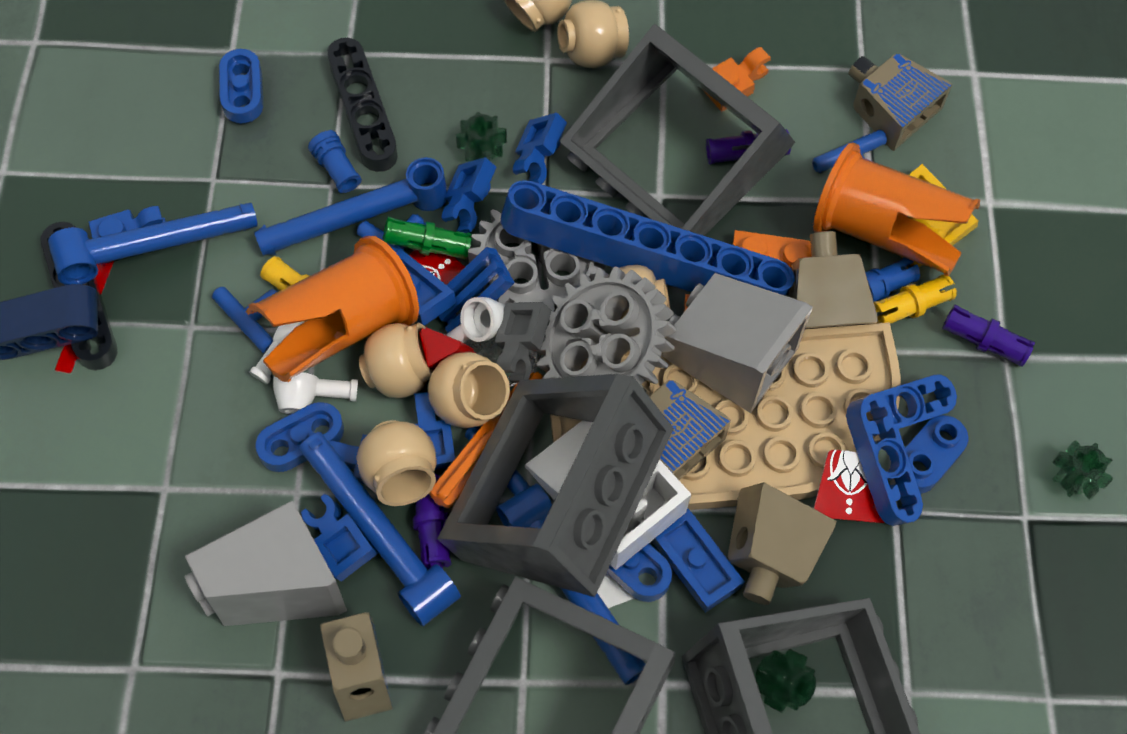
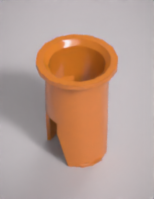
M849 143L839 155L825 183L814 216L813 230L815 233L831 229L837 230L943 272L948 277L955 268L962 252L926 225L910 219L908 216L915 219L967 224L973 211L979 209L980 200L977 198L973 200L865 159L861 155L859 144Z
M364 236L354 245L353 255L257 303L249 304L245 312L248 315L259 312L273 327L306 321L296 326L263 359V363L280 381L289 382L296 375L369 337L382 326L396 323L408 326L413 325L418 320L419 302L410 273L397 253L380 238Z

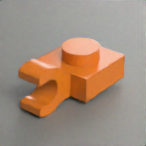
M759 47L750 52L739 65L732 58H729L712 69L748 97L754 93L755 83L753 81L764 77L769 72L764 64L769 62L771 57L762 47ZM706 93L721 112L726 110L723 105Z

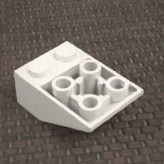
M582 420L525 464V468L554 501L593 422ZM660 459L610 564L615 570L687 511L692 494Z

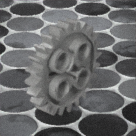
M494 209L490 211L491 223L482 220L479 222L480 234H472L473 248L468 249L469 263L486 247L496 249L513 280L518 278L529 280L524 284L514 283L496 300L504 305L517 302H543L555 312L557 305L552 298L554 295L563 299L568 296L565 287L566 283H570L577 289L581 286L580 274L584 273L594 280L597 268L606 269L604 264L537 244L540 263L543 264V277L548 288L546 290L541 289L534 254H531V241L507 233L500 222L501 213ZM508 243H517V244H520L519 246H516V247H508V246H505V244H508ZM567 271L571 274L567 276H559L555 274V272ZM498 274L484 286V290L499 277Z
M614 267L610 275L603 269L597 268L594 280L584 273L580 274L581 286L577 289L570 283H566L565 287L568 296L565 299L553 296L552 299L557 305V309L555 312L551 311L550 322L545 332V341L542 343L541 350H536L544 355L536 363L537 367L547 372L542 379L622 374L634 376L642 388V383L645 380L653 384L659 382L653 370L655 367L668 368L669 364L661 358L662 352L674 350L675 346L668 342L665 337L675 333L676 328L666 321L674 315L673 311L664 304L667 298L659 290L655 289L656 286L646 277L642 279L633 270L625 274L618 267ZM629 309L627 315L620 320L623 312ZM588 317L586 322L580 327L582 321ZM630 350L627 359L621 363L623 355ZM588 358V362H587L586 365L580 370V367H581L583 361H585V360Z

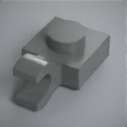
M543 302L506 303L503 320L494 343L503 349L497 364L505 373H511L509 377L511 383L529 380L531 374L529 350H541L552 311Z

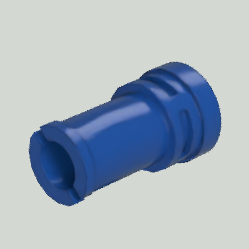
M327 130L312 138L308 144V150L317 160L318 164L325 167L336 184L340 193H347L358 187L362 179L345 155L346 150L338 134L333 130Z
M903 257L901 260L884 268H873L865 272L873 302L888 297L890 292L917 282L920 279L918 265L916 264L907 269V266L914 261Z

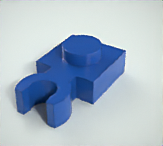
M323 494L321 499L326 505V513L323 517L316 519L315 515L306 508L301 511V515L307 525L321 532L314 541L334 578L342 582L377 555L378 551L351 516L347 513L341 518L339 504L327 494Z

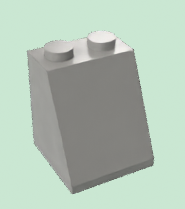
M714 273L705 286L699 283L693 289L686 302L688 308L681 317L675 314L668 321L676 328V332L666 336L665 339L675 348L673 351L662 352V357L751 413L798 350L813 307L803 301Z
M293 500L185 556L192 572L184 577L193 596L200 603L207 617L216 613L224 626L337 616L347 611L337 582Z

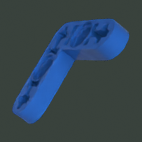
M941 374L932 375L856 399L847 408V424L876 510L880 518L891 526L914 522L922 513V497L899 429L953 410L957 399L956 390L952 382ZM934 392L936 400L925 403L922 395ZM898 395L902 396L908 405V415L906 417L902 416L897 409L896 399ZM871 412L872 421L867 419L866 413ZM880 435L881 440L874 441L873 436ZM880 449L885 450L890 457L891 465L888 472L879 464L878 453ZM895 479L896 484L889 486L888 480ZM900 499L902 507L898 509L896 501Z

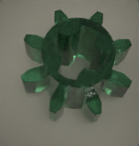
M476 112V115H473L467 121H460L461 133L456 134V144L458 149H465V160L467 162L484 157L491 161L495 156H503L502 144L507 142L506 128H498V117L496 115L490 117L489 115Z
M1073 441L1066 449V452L1060 451L1054 458L1053 463L1061 469L1053 478V481L1060 482L1061 486L1067 491L1068 497L1084 493L1090 500L1099 492V488L1105 489L1113 480V477L1105 472L1113 460L1112 458H1107L1098 449V444L1096 443L1092 446H1080L1077 441Z
M789 648L785 654L774 650L772 655L766 656L759 663L755 680L760 694L765 696L764 704L782 713L786 706L797 711L799 707L804 706L811 700L816 689V678L814 676L815 669L806 666L808 657Z

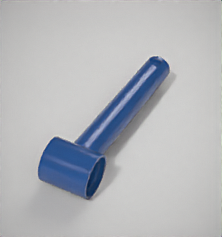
M419 158L408 166L406 179L295 217L283 223L267 228L264 224L258 231L254 232L262 255H276V251L290 247L293 244L310 240L411 203L423 211L437 210L446 202L447 187L443 167L433 158ZM425 183H433V184L430 185V186H425V187H424V186H421L422 184H425Z
M250 202L224 208L220 211L215 210L89 239L87 232L81 228H64L56 231L49 237L48 245L58 280L64 285L85 284L97 276V264L221 236L225 233L245 231L257 227V218L254 207Z
M321 432L311 435L299 446L301 453L321 476L324 483L404 585V588L398 591L397 594L419 625L425 626L461 598L460 592L451 578L438 564H434L429 569L425 567Z
M536 483L497 506L496 510L504 526L541 528L553 504L542 487ZM561 588L569 602L618 624L598 593L595 597ZM593 637L625 685H629L639 679L646 664L643 660Z

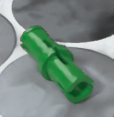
M387 217L383 241L390 245L419 250L421 255L428 256L429 253H435L466 260L468 249H470L471 233L435 227V223L428 221L425 224H419Z

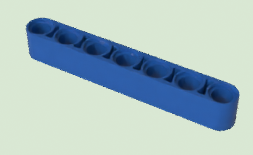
M522 180L512 184L508 190L501 213L500 222L503 229L515 237L613 268L627 265L646 266L653 271L656 280L665 279L667 285L690 292L699 283L705 286L714 273L784 296L788 294L795 281L792 269L779 259L533 181Z

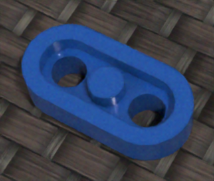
M235 49L229 51L221 58L219 63L221 106L229 120L235 123H248L255 120L263 110V85L260 62L257 55L250 50Z
M317 402L269 425L260 432L256 440V452L261 463L271 471L284 472L308 461L299 450V446L304 440L315 434L314 431L319 426L329 427V430L323 434L328 441L339 442L344 433V425L339 411L331 404ZM285 446L289 448L288 452L282 456L274 455L275 450L279 447Z
M941 415L932 418L905 448L920 494L930 491L967 447L968 432L965 426L954 417ZM945 431L949 433L953 440H945L939 432ZM918 461L923 463L926 466L927 470H917L914 467L913 462Z
M649 543L617 570L611 565L607 570V574L631 596L644 602L656 601L663 597L668 591L672 579V570L669 562ZM648 573L655 578L656 582L652 585H644L638 577Z

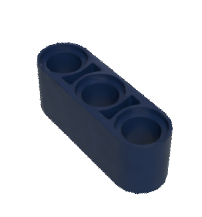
M82 284L65 285L0 302V360L13 359L86 341L98 335L97 290L91 286Z

